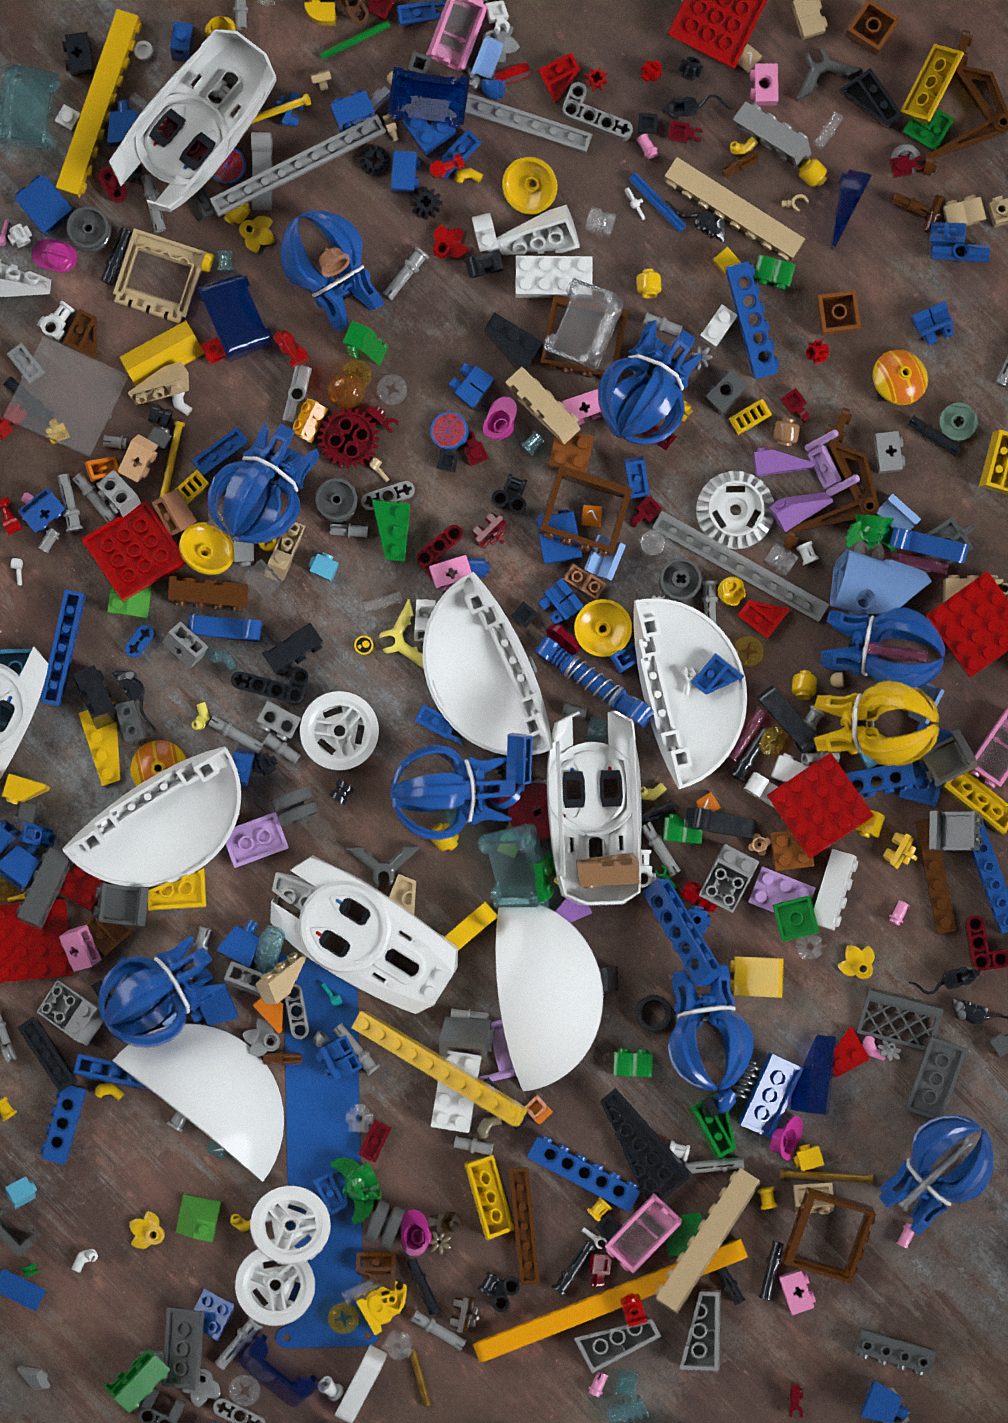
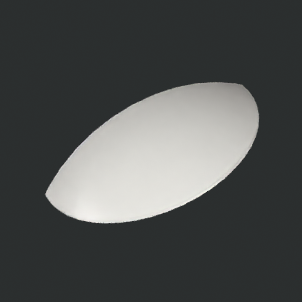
M472 572L454 583L443 594L433 609L427 623L423 641V666L431 696L449 724L463 737L483 749L507 755L508 734L520 733L533 736L532 755L552 750L553 743L546 708L528 657L503 610L487 587Z
M635 600L634 639L645 704L654 711L650 722L661 754L678 789L693 785L710 775L725 761L733 750L740 736L746 715L747 687L741 661L732 643L725 633L706 615L693 607L673 600ZM715 653L744 675L743 679L737 680L707 695L690 683L689 695L684 694L686 678L682 673V669L686 667L689 673L692 667L697 676Z
M226 746L188 758L156 774L123 795L97 815L62 849L63 852L78 867L90 875L122 886H158L177 881L185 875L196 872L212 860L223 848L237 822L241 804V787L232 756Z
M515 899L500 900L496 927V973L503 1028L513 1067L522 1090H535L556 1082L567 1075L578 1065L590 1049L596 1037L602 1016V980L591 948L584 937L568 920L557 912L534 902Z
M185 1024L182 1032L171 1042L149 1048L128 1045L112 1060L140 1084L145 1085L218 1143L220 1147L232 1155L237 1162L262 1182L271 1171L281 1147L284 1129V1110L279 1088L268 1066L264 1065L260 1056L249 1054V1045L232 1034L214 1027ZM166 1027L151 1031L147 1034L158 1032L162 1029H165Z

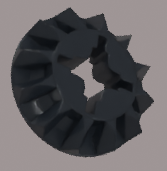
M375 145L368 146L362 150L359 162L365 173L377 176L388 169L390 158L384 148ZM376 153L377 159H380V162H376L373 168L372 161L369 158H373V155Z

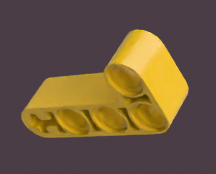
M485 901L449 932L445 938L456 945L459 950L497 918L498 915Z

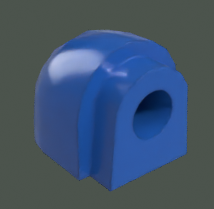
M481 80V87L485 96L493 100L504 98L505 81Z
M728 1088L718 1090L713 1097L718 1113L729 1111L736 1102L735 1098L737 1095Z

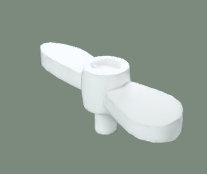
M626 188L625 193L631 201V207L633 209L636 208L640 217L644 220L645 216L639 207L643 200L635 199L631 190Z

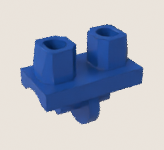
M293 91V93H289L287 100L285 96L281 95L280 100H273L272 104L277 107L301 97L298 96V92ZM305 105L299 106L295 109L302 111ZM291 109L281 113L277 124L280 126L296 127L299 117L291 114L293 111Z
M931 222L930 242L965 243L966 223Z
M24 822V829L19 837L20 841L48 848L49 845H54L56 834H52V829Z

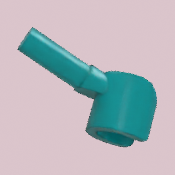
M326 983L321 985L334 1006L343 1004L340 994L334 996Z

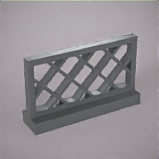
M867 987L856 1033L925 1050L926 1046L919 1044L917 1038L927 1033L929 1038L930 1036H936L944 1009L941 1005ZM869 1001L878 1003L880 1009L870 1014L867 1009ZM889 1007H895L899 1014L889 1019L884 1010ZM910 1011L914 1012L918 1019L908 1024L903 1015ZM883 1012L887 1021L877 1026L873 1017ZM928 1016L934 1017V1025L926 1029L922 1020ZM902 1017L906 1025L896 1031L891 1022ZM871 1018L875 1028L870 1031L863 1030V1022ZM920 1021L924 1031L914 1035L910 1026ZM889 1023L894 1032L888 1036L883 1035L880 1028ZM908 1028L913 1037L906 1041L902 1040L898 1033Z

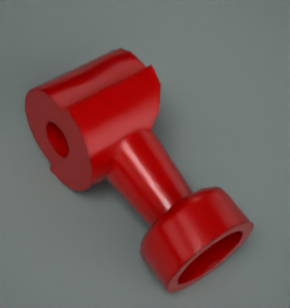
M461 154L454 155V160L444 163L437 160L431 164V177L443 179L447 171L455 167L458 169L464 168L465 163Z
M6 497L0 500V510L4 516L2 523L8 535H11L23 528L20 521L13 516L9 509L11 502Z

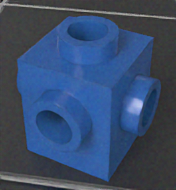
M692 906V910L687 909L693 921L694 917H699V922L695 923L701 934H706V927H710L711 915H707L708 911H703V907Z

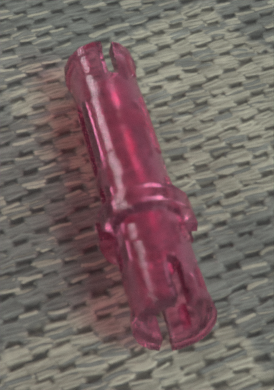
M895 551L892 552V556L899 559L891 558V560L926 570L928 573L932 571L947 575L948 570L940 567L948 568L949 563L935 561L930 557L926 559Z
M872 642L868 646L869 655L904 660V662L915 661L924 664L927 662L928 651L915 650L908 646L904 648Z
M757 707L750 721L745 723L746 727L729 754V758L735 762L738 761V758L754 734L760 730L759 726L768 713Z

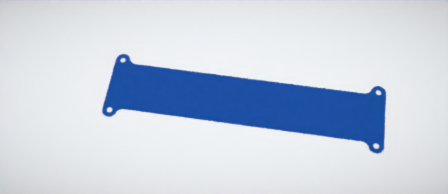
M289 954L275 955L270 960V970L274 969L278 961H285ZM306 957L295 981L296 984L301 986L309 1024V1033L303 1039H297L291 1033L284 998L285 1053L302 1054L301 1064H285L288 1186L305 1188L320 1198L312 1180L334 1170L335 1168L331 1167V1161H335L336 1158L346 1157L349 1159L353 1158L361 1165V1158L358 1155L360 1151L359 1070L337 1080H328L324 1074V1070L328 1069L326 1062H318L316 1054L320 1052L319 1049L321 1048L313 1043V1037L320 1030L330 1039L328 1044L339 1039L333 1030L343 1023L345 1028L358 1042V1032L351 1028L358 1016L357 987ZM326 983L334 996L340 994L343 1004L334 1006L321 985ZM293 987L289 996L297 997L298 989ZM293 1006L291 1012L294 1016H300L302 1009L300 1006ZM297 1025L295 1032L297 1035H304L306 1029L303 1025ZM347 1196V1207L330 1215V1234L322 1251L315 1255L313 1259L307 1260L315 1278L314 1296L307 1310L298 1319L278 1330L276 1341L283 1348L361 1347L374 1345L378 1340V1334L374 1335L369 1324L365 1322L364 1315L355 1301L360 1297L363 1298V1277L356 1274L357 1252H362V1223L358 1221L355 1225L352 1221L355 1203L349 1196ZM288 1205V1209L306 1215L307 1211H305L304 1209L297 1206ZM288 1221V1230H294L296 1224L293 1221ZM308 1235L294 1247L296 1249L302 1248L312 1238ZM298 1282L294 1283L290 1294V1300L294 1302L301 1287V1284ZM365 1332H370L372 1337L365 1339ZM284 1334L290 1335L289 1341L283 1340Z

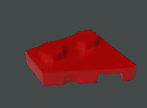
M571 52L537 70L554 103L559 100L580 68Z
M282 330L273 336L284 355L288 353L292 359L289 362L291 367L306 363L310 358L307 355L306 349L294 341L295 338L290 332Z
M748 600L737 616L768 639L790 609Z

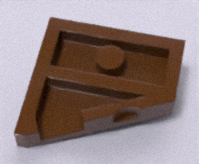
M79 309L62 344L96 360L97 317Z
M94 915L81 925L88 926L97 949L104 957L133 933L131 929L117 924L96 922Z

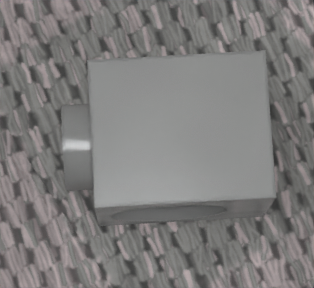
M234 541L235 563H239L241 567L251 566V563H255L253 543Z

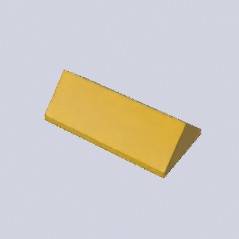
M934 44L900 112L926 126L937 109L964 52Z
M184 321L120 356V359L133 383L137 386L164 366L178 362L186 365L205 353L187 321Z
M970 772L942 784L941 788L970 812L974 810L980 812L983 822L998 835H1004L1007 832L1008 803Z
M494 1155L466 1162L465 1168L485 1239L490 1240L515 1230Z

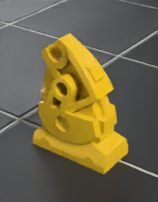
M395 1280V1291L382 1286L371 1291L366 1298L360 1297L355 1300L374 1335L382 1331L381 1325L387 1324L394 1315L401 1312L405 1305L406 1284L403 1283V1288L397 1290L396 1284L398 1281ZM384 1291H389V1293L381 1294Z

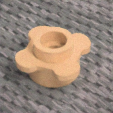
M756 833L748 848L750 851H756L760 856L766 854L767 846L770 845L771 841L769 838H763L760 834Z

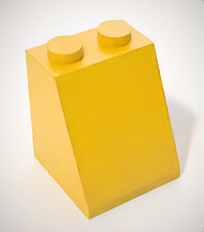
M734 956V960H730V972H733V980H730V991H733V995L782 998V958Z

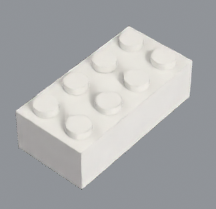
M516 256V298H553L554 295L566 298H592V257Z
M449 1050L447 1056H442L478 1078L481 1055ZM438 1081L431 1127L469 1133L474 1102Z

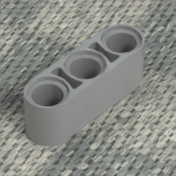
M294 983L293 987H296L299 991L298 996L290 997L287 995L285 1001L291 1033L295 1038L303 1039L309 1033V1024L302 988ZM293 1006L301 1007L302 1014L300 1016L292 1014ZM297 1025L305 1027L306 1032L304 1035L296 1034L295 1028Z

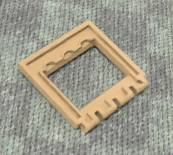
M134 228L113 294L116 295L115 303L128 306L129 301L132 300L131 308L146 312L148 306H151L149 314L164 318L166 312H169L167 320L180 324L182 317H187L206 252ZM138 250L191 267L180 304L126 287Z

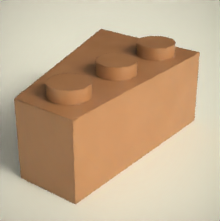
M634 853L576 860L578 883L580 887L585 889L594 888L595 886L640 884L638 860Z

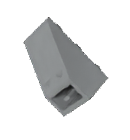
M723 844L699 896L733 913L759 861Z
M59 980L55 982L37 1010L38 1014L71 1038L87 1046L103 1022L98 1005Z

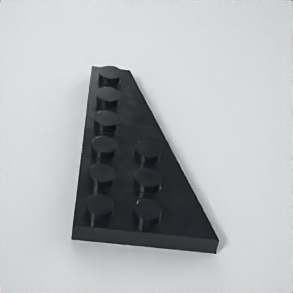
M616 1087L600 1100L605 1114L616 1132L615 1136L622 1145V1151L631 1171L641 1187V1193L645 1196L646 1200L654 1193L663 1201L692 1177L691 1171Z

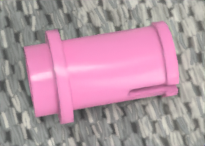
M647 134L637 138V142L643 149L645 157L652 159L658 154V148L653 146Z
M898 900L892 915H889V922L897 926L903 923L902 919L910 905Z
M908 1222L906 1225H903L904 1229L897 1241L898 1245L907 1249L915 1233L910 1230L912 1224Z
M597 1371L591 1387H588L590 1389L588 1393L597 1397L603 1394L602 1389L608 1375Z

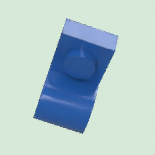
M643 455L625 458L624 466L628 486L633 489L630 498L649 496Z

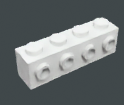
M832 849L814 907L818 926L835 931L836 927H839L841 922L840 911L841 908L844 909L846 906L847 898L845 895L847 890L851 889L853 882L851 875L852 872H856L858 866L855 855Z

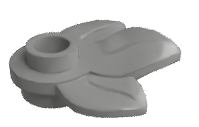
M510 26L507 33L503 27H500L499 34H496L494 30H488L483 35L482 41L486 36H490L505 43L498 62L504 63L506 53H513L519 49V44L511 37L513 32L512 26Z
M258 1018L257 1029L248 1030L243 1033L244 1040L251 1045L249 1054L253 1056H263L267 1051H275L280 1046L279 1036L274 1033L273 1027L264 1019ZM271 1039L274 1041V1044L268 1045L267 1041Z
M200 1368V1376H205L206 1381L199 1382V1390L182 1389L184 1393H191V1400L196 1407L203 1405L208 1397L214 1400H218L220 1397L219 1384L213 1380L212 1373L206 1368Z

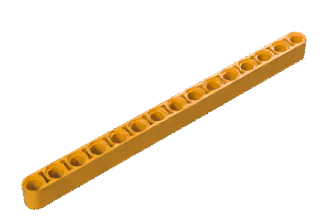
M741 1238L722 1244L701 1276L747 1258L748 1255ZM678 1262L481 1339L472 1344L480 1363L622 1308L620 1299L628 1294L639 1293L641 1300L652 1296L661 1284L665 1285L668 1280L666 1278L671 1268L675 1269Z

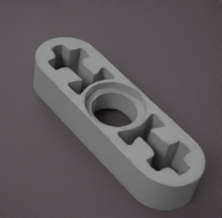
M403 481L365 494L361 499V504L365 510L373 511L374 506L369 507L368 504L365 505L364 503L368 497L376 499V494L379 493L380 500H384L382 497L383 493L391 491L394 494L391 501L401 502L413 497L415 488L411 482ZM404 485H407L408 488H412V490L409 491V495H406L405 493H400L399 496L401 498L397 499V494L394 488H398V491L403 490Z
M225 1397L219 1398L214 1403V1412L232 1423H246L249 1414L252 1415L250 1420L256 1422L258 1419L261 1421L260 1423H266L263 1416ZM225 1402V1407L228 1409L234 1406L231 1417L227 1415L229 1411L225 1409L222 1412L219 1411L220 1407L217 1404ZM238 1410H242L245 1413V1419L242 1421H238L234 1417V1413Z

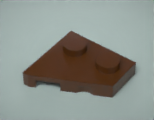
M357 1252L356 1274L391 1291H395V1253Z

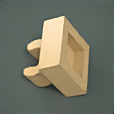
M329 69L310 74L313 84L319 83L321 91L328 89L326 80L332 79Z

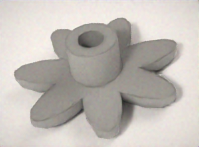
M699 346L697 349L698 353H691V356L702 354L696 365L697 370L701 368V365L708 367L707 360L712 359V355H707L709 348L707 347L702 350V347Z
M883 1040V1045H878V1048L882 1050L880 1056L887 1055L888 1061H892L893 1058L900 1059L897 1053H900L901 1049L896 1048L894 1042L889 1044L886 1040Z

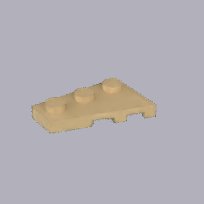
M398 874L389 898L414 915L416 881ZM399 931V933L406 936L410 940L412 939L411 936L407 935L403 931Z

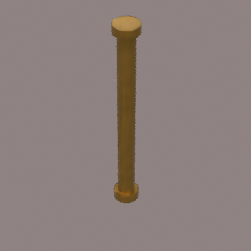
M780 1168L779 1179L782 1180L784 1178L873 1184V1173L858 1175L784 1170V1168Z

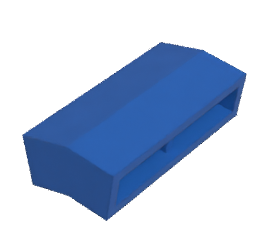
M520 733L508 734L506 780H515V783L521 785L531 783L533 736Z
M3 1268L0 1273V1294L36 1311L47 1290Z

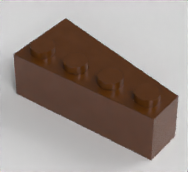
M170 576L168 600L174 602V606L185 607V604H193L194 608H204L205 605H209L215 610L231 607V611L243 612V609L248 607V584L217 583V581L202 580L200 582L194 578L177 580L176 576Z

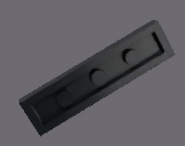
M32 1017L17 1027L59 1092L79 1082L37 1017Z

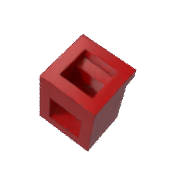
M639 1293L628 1294L620 1299L628 1327L647 1322Z

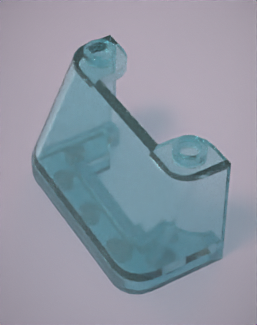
M16 63L5 69L0 91V144L45 150L51 146L53 136L50 135V131H47L51 95L58 91L60 87L59 73Z
M525 824L482 835L478 840V849L483 854L489 853L496 882L490 891V897L494 902L495 908L538 907L540 902H538L534 863L542 859L543 856L534 824Z

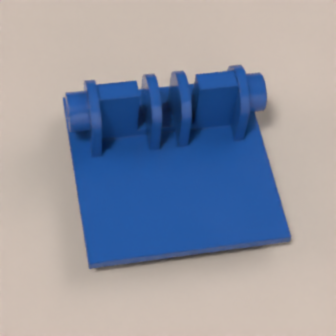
M205 1288L194 1310L204 1311L203 1333L218 1341L235 1305L232 1301H226Z

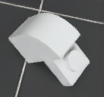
M490 213L471 217L480 253L499 249Z
M416 599L414 641H424L427 623L435 608L436 600Z

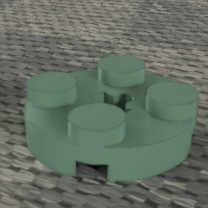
M953 403L940 414L939 428L941 433L952 441L966 440L977 429V415L967 404ZM957 417H960V421H963V425L961 424L959 427H956V424L953 423V420H956Z

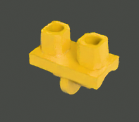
M896 832L892 842L899 846L897 851L894 852L888 848L883 857L896 869L899 868L901 863L908 865L910 859L916 861L918 857L913 854L917 848L911 846L914 839L907 833L903 835Z

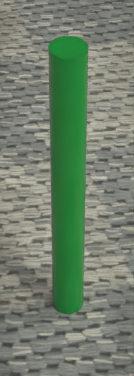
M388 20L319 54L322 60H325L391 26Z

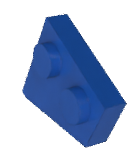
M715 653L691 683L707 695L719 688L743 679L744 675Z
M334 1169L312 1180L322 1202L328 1210L329 1216L347 1207V1196L342 1192L346 1179L340 1171Z

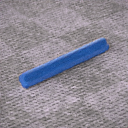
M633 173L629 177V181L678 232H682L686 228V224L637 173Z

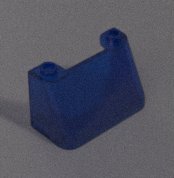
M394 67L388 114L392 115L391 118L396 120H403V117L449 123V127L460 128V125H463L465 121L470 77L460 76V78L455 80V76L431 75L413 72V70H409L408 74V71L403 70V68Z
M242 274L198 288L230 362L272 345L270 339L273 338L270 329H265L248 290V287L251 286L247 276L243 277Z
M260 1330L242 1352L239 1359L240 1365L287 1405L297 1407L316 1390L320 1379L312 1374L306 1378L299 1375L294 1382L289 1380L265 1360L269 1353V1347L266 1343L268 1336Z

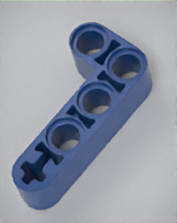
M897 527L893 528L889 546L964 564L969 548L968 544Z
M188 615L187 628L197 636L261 642L262 621Z

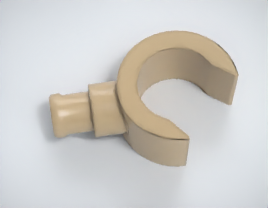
M392 113L383 116L386 129L392 137V141L398 140L397 126L394 123Z
M798 194L792 200H782V207H791L794 212L800 213V210L795 206V201L801 199L807 205L809 201L805 195Z

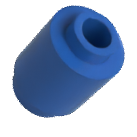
M467 558L471 572H474L478 577H486V573H490V564L486 562V558Z

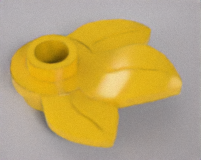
M258 216L253 221L245 220L240 224L239 232L245 238V245L254 253H258L260 245H270L275 242L273 233L268 229L273 222L269 217ZM247 226L252 228L251 233L246 231Z
M848 945L845 950L846 960L838 963L839 970L846 976L856 975L859 979H868L873 974L872 963L875 959L873 950L870 946L865 947L861 951L856 946ZM862 966L867 967V971L864 973L860 972Z
M147 1211L144 1219H134L129 1222L130 1230L136 1235L131 1242V1245L135 1248L146 1249L151 1244L157 1245L163 1241L165 1236L164 1230L159 1226V1218L153 1212ZM154 1231L157 1234L155 1239L152 1237Z

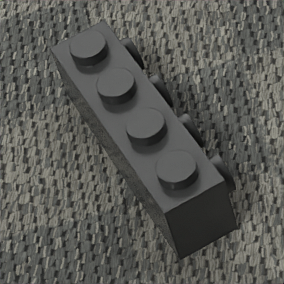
M50 847L48 852H44L41 858V867L33 875L34 882L25 892L26 899L17 909L16 914L20 922L39 930L42 929L73 862L65 853Z
M860 1327L853 1348L858 1357L868 1359L870 1356L876 1358V1362L887 1365V1362L894 1363V1367L905 1370L906 1367L911 1368L913 1373L922 1376L925 1373L930 1374L936 1351L932 1348Z

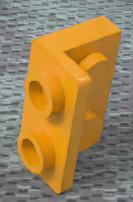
M307 398L301 407L298 418L293 424L292 430L295 431L294 435L312 443L328 409L320 405L316 400Z

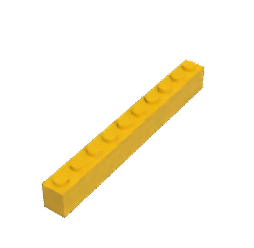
M120 9L116 10L56 185L58 192L80 198L81 194H84L86 191V178L92 173L93 165L91 164L93 158L98 156L99 147L97 146L99 140L102 141L104 138V126L106 122H109L111 105L116 103L118 96L116 91L118 87H121L124 76H122L123 70L128 68L130 62L128 56L130 51L133 52L136 44L134 40L135 35L140 33L142 27L138 15Z
M360 1011L351 1027L512 1126H519L528 1111L527 1107L368 1011Z

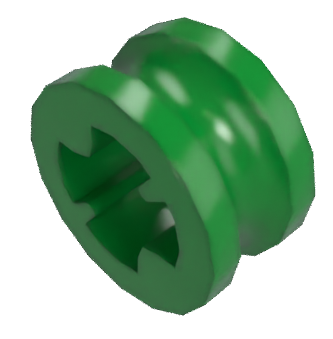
M37 1262L20 1269L24 1272L23 1278L40 1272L36 1268Z

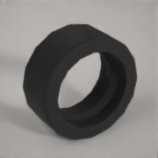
M648 995L637 1004L635 1016L642 1028L656 1032L665 1029L670 1023L672 1008L663 997ZM657 1002L663 1006L665 1016L661 1023L651 1025L644 1020L642 1011L646 1004Z

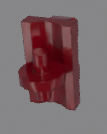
M491 512L485 519L489 524L485 530L480 525L472 530L477 542L483 549L489 543L493 546L497 541L501 544L505 542L501 537L506 533L504 528L508 524L501 515L497 516Z

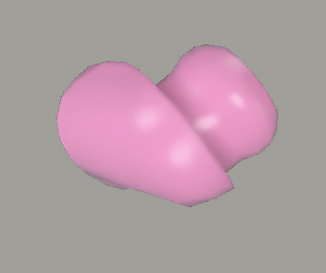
M866 1036L863 1041V1048L867 1055L884 1061L886 1056H880L882 1050L876 1048L874 1037Z

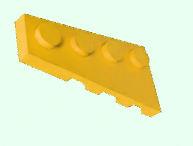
M88 710L80 712V720L101 785L105 786L120 781L117 722L96 730Z

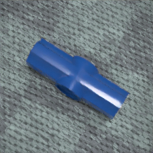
M932 242L930 256L931 260H948L957 263L963 261L988 263L990 248L989 245ZM956 249H962L965 255L962 257L958 256Z

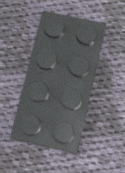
M930 1036L905 1109L932 1119L944 1116L968 1049Z
M167 1307L163 1362L171 1370L165 1379L162 1380V1386L199 1390L204 1311Z

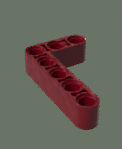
M458 525L447 527L417 553V564L432 582L433 579L429 566L440 563L438 560L462 540L463 532ZM453 529L458 530L460 533L456 539L449 537V532ZM443 542L445 545L444 550L436 551L434 548L435 543ZM423 554H428L431 558L426 564L421 563L419 560Z
M978 915L968 916L964 925L971 966L979 971L1008 967V949L989 951L984 920ZM974 918L979 922V926L976 929L970 927V921ZM977 937L982 941L980 948L973 946V940ZM997 954H1002L1004 957V961L1000 965L995 962ZM980 956L985 960L983 967L976 965V960Z

